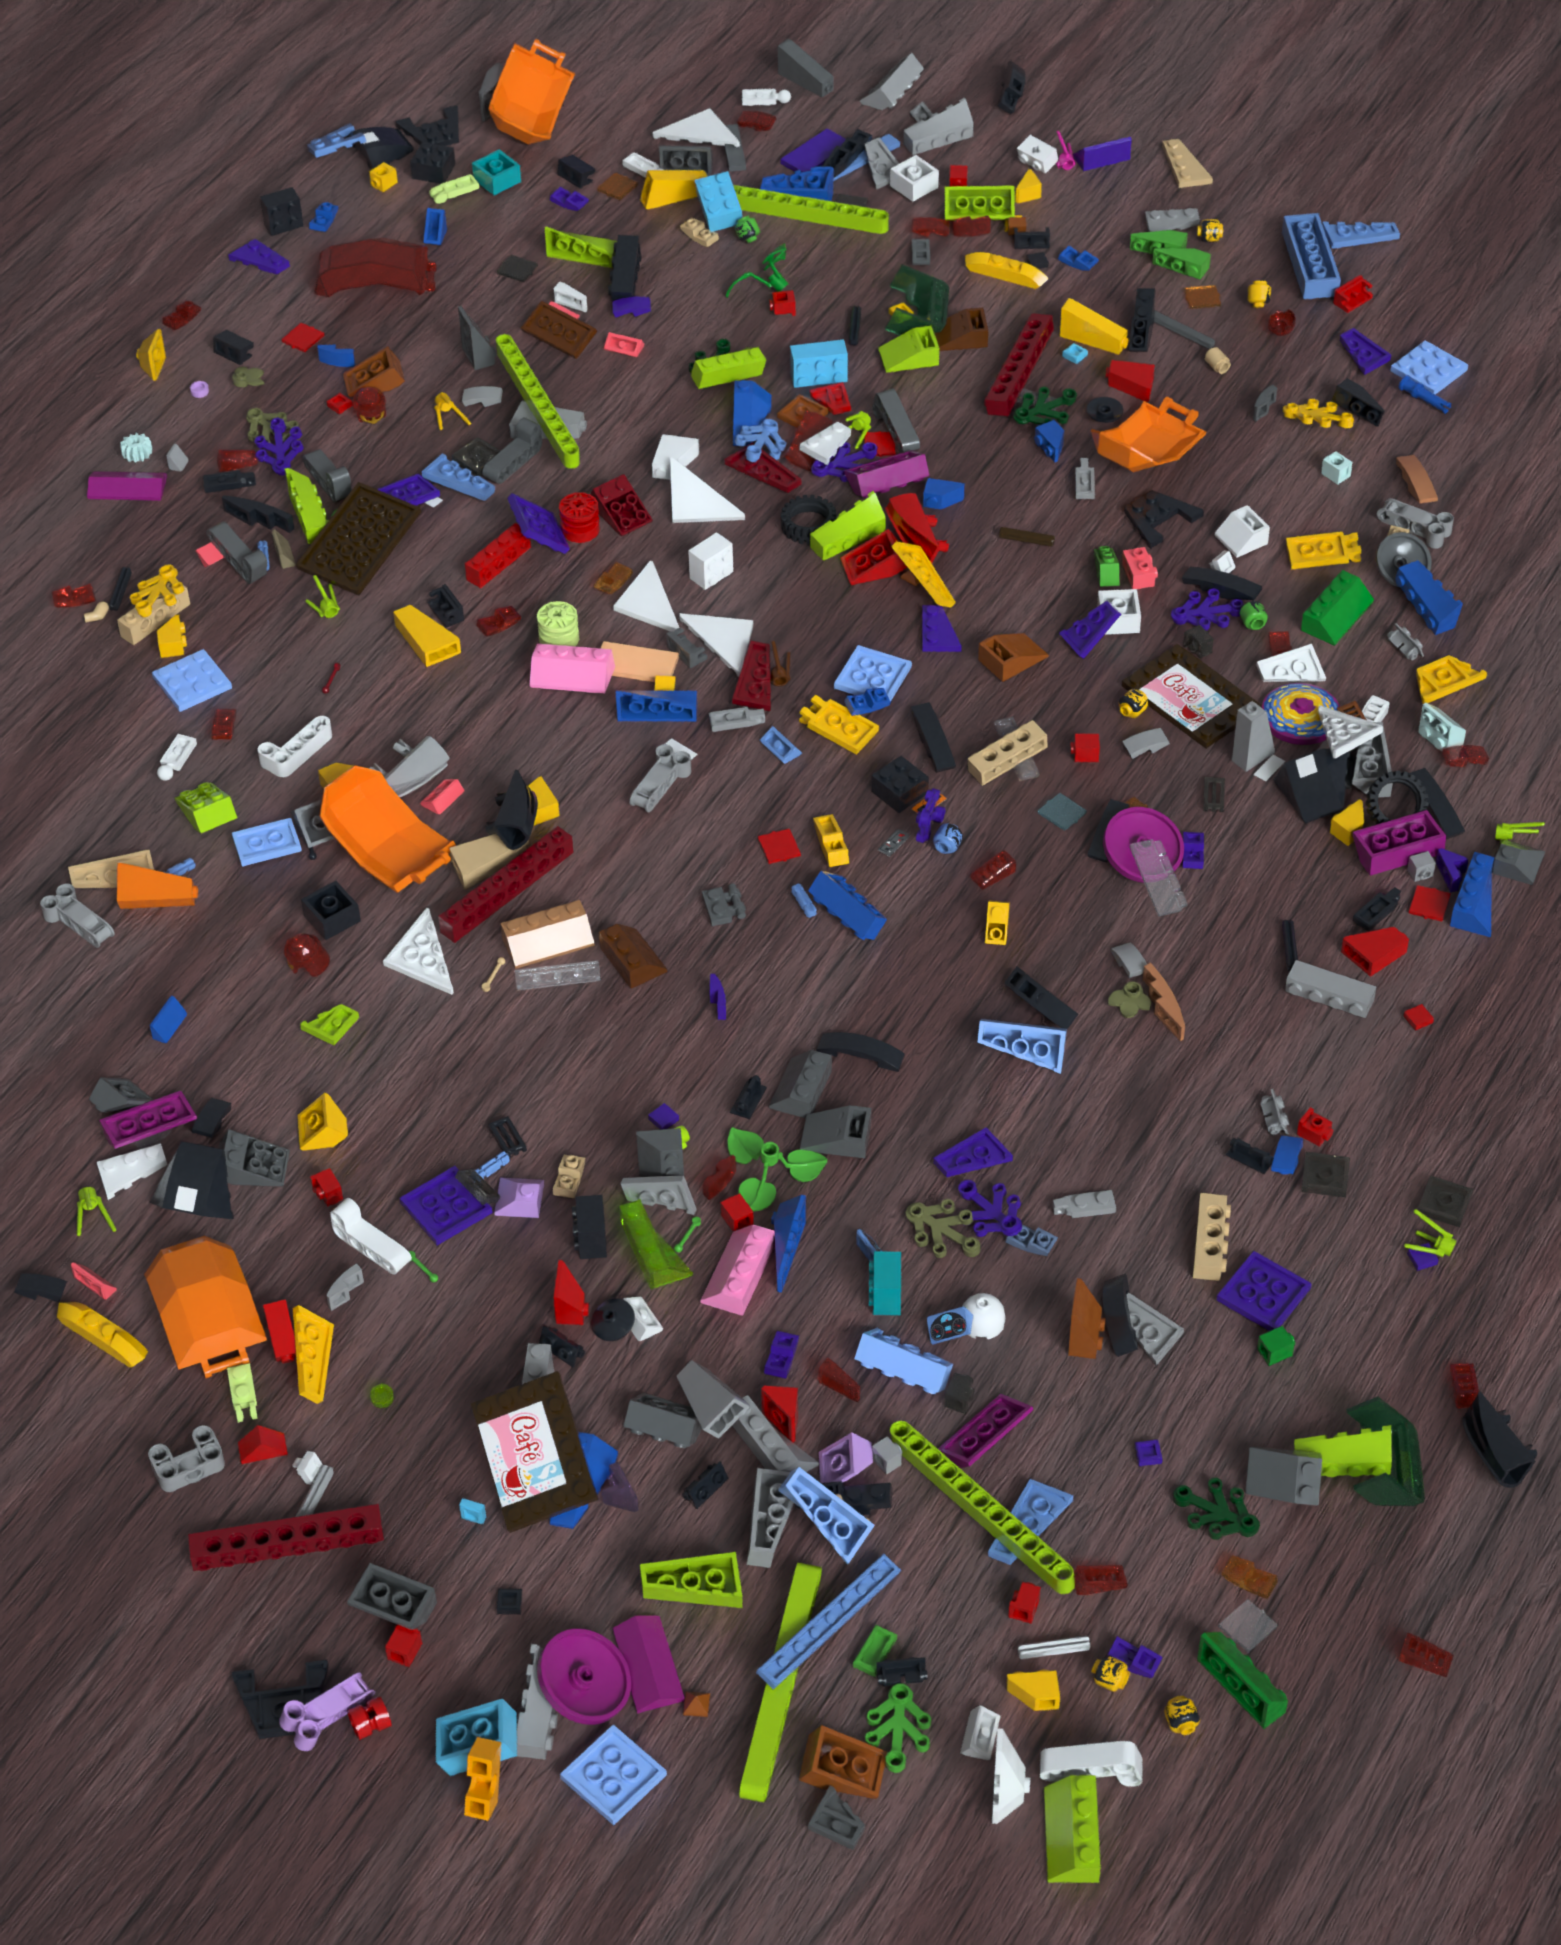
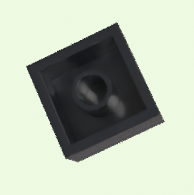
M422 142L410 161L412 179L438 184L445 183L456 165L454 148Z
M293 187L260 196L264 225L271 236L304 226L300 198Z
M899 756L872 774L871 792L898 813L923 798L927 790H929V777L903 756Z
M337 881L301 899L304 917L325 940L361 922L358 904Z
M603 1195L577 1196L576 1206H572L575 1251L579 1250L580 1259L606 1258Z

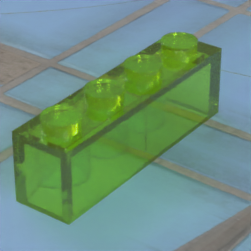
M640 1199L619 1206L621 1224L650 1289L693 1276V1272L654 1228Z

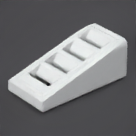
M559 282L554 287L555 303L579 311H587V298L585 295L563 282Z
M1372 695L1363 708L1362 713L1367 721L1381 722L1388 713L1389 702Z

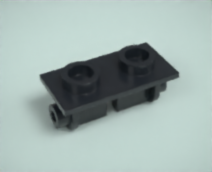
M754 1075L746 1081L730 1111L731 1114L746 1119L752 1117L767 1089L766 1086L761 1085V1078Z
M1239 1137L1237 1139L1232 1138L1230 1142L1231 1148L1226 1153V1156L1264 1175L1274 1159L1270 1152H1265L1256 1147L1253 1148Z
M544 1325L539 1344H551L552 1354L571 1367H574L576 1358H582L585 1355L583 1346L578 1345L572 1340L567 1341L568 1337L559 1332L557 1328H548Z
M721 1461L717 1464H709L698 1476L699 1481L694 1480L688 1487L684 1488L683 1498L687 1501L691 1499L696 1509L729 1479Z
M925 1657L876 1662L878 1684H883V1686L900 1684V1677L905 1676L906 1684L923 1683V1680H928Z

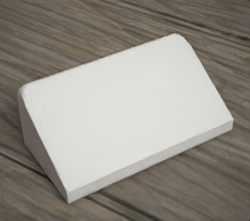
M642 1297L623 1299L634 1310L635 1321L631 1331L638 1341L645 1340L663 1330V1327Z
M981 1705L974 1708L970 1712L961 1754L990 1760L1000 1715Z

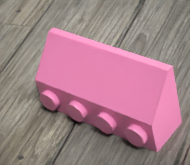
M537 643L531 661L530 687L605 694L615 669L612 649Z
M751 1225L734 1231L700 1300L701 1303L743 1316L775 1248V1231L757 1225Z

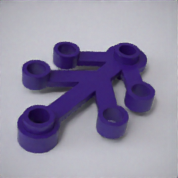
M277 417L272 419L270 424L275 434L276 446L267 442L264 436H257L254 441L258 448H264L256 452L258 461L272 465L274 472L283 476L286 475L285 469L291 467L290 462L303 451L304 447L302 442L297 440L302 436L299 427L291 428V435L283 443L282 433L286 431V424L283 419ZM291 446L292 450L285 456L284 453ZM266 450L276 454L277 459L268 456Z
M845 442L843 446L839 447L834 461L826 465L817 460L813 463L811 472L818 477H823L827 474L838 476L841 481L848 482L844 470L834 468L850 469L863 465L851 462L862 458H875L877 455V445L872 442L865 443L862 451L845 457L846 454L850 453V444Z
M1210 589L1207 598L1197 609H1191L1194 604L1200 602L1201 598L1199 592L1192 591L1189 594V600L1182 607H1176L1171 611V618L1176 624L1182 625L1189 622L1198 626L1201 630H1208L1210 622L1216 623L1221 628H1226L1229 625V617L1227 615L1216 616L1214 614L1229 612L1234 617H1240V610L1244 603L1240 599H1234L1230 604L1210 607L1214 601L1219 599V591L1217 589Z
M932 788V790H927L925 795V802L927 804L922 812L919 811L917 814L916 823H918L920 828L916 836L917 842L924 843L929 841L931 836V820L938 823L943 822L945 807H935L940 795V790Z
M964 1180L959 1184L958 1190L961 1197L974 1201L984 1210L971 1211L973 1220L995 1219L998 1221V1223L987 1224L984 1222L975 1223L973 1229L976 1236L983 1237L988 1232L1001 1231L1006 1236H1014L1022 1230V1222L1017 1218V1209L1021 1206L1018 1195H1010L1007 1198L1008 1215L1006 1216L1002 1213L1003 1197L1007 1194L1003 1183H997L992 1188L994 1193L993 1205L977 1192L974 1181Z

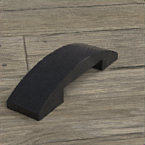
M845 1032L823 1034L816 1050L817 1052L837 1057L840 1052L877 1061L879 1068L899 1072L905 1057V1053L883 1041Z
M1126 1274L1109 1279L1103 1285L1104 1314L1111 1343L1117 1357L1138 1350L1136 1331L1131 1326L1127 1301L1129 1286Z

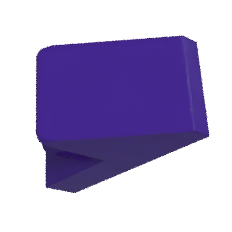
M1441 848L1437 852L1436 865L1450 893L1458 891L1459 884L1462 881V874L1466 873L1469 860L1466 857Z

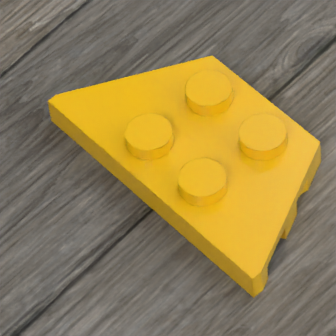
M1450 655L1417 668L1416 677L1422 703H1430L1486 679L1487 672L1485 670L1478 672L1471 669V664L1459 661Z

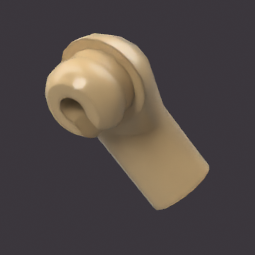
M99 602L93 612L84 613L85 622L102 620L109 610L108 604L106 602Z

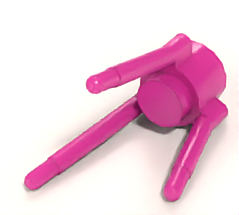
M1057 131L1064 152L1060 154L1059 161L1055 164L1058 168L1062 167L1064 170H1070L1076 164L1070 143H1067L1066 148L1060 131Z

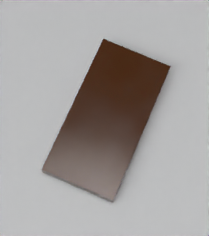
M542 300L521 327L523 332L575 359L579 357L597 333L596 328Z

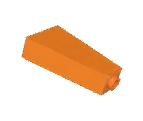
M117 863V903L120 909L195 906V898H198V886L194 885L191 878L125 863Z

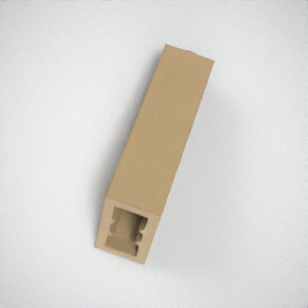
M493 834L449 848L452 865L464 890L496 873L527 850L526 846L529 845V841L522 847L511 850L506 847L497 834Z

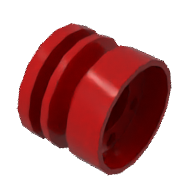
M583 492L572 493L562 498L559 503L560 527L565 539L575 543H584L597 537L600 532V521L596 498Z

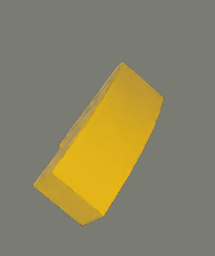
M833 814L813 818L816 833L829 867L849 864L848 848L843 841L842 831Z

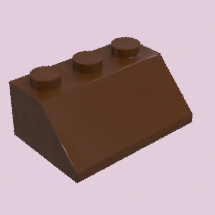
M615 924L599 931L600 949L631 989L667 972V968L637 929Z

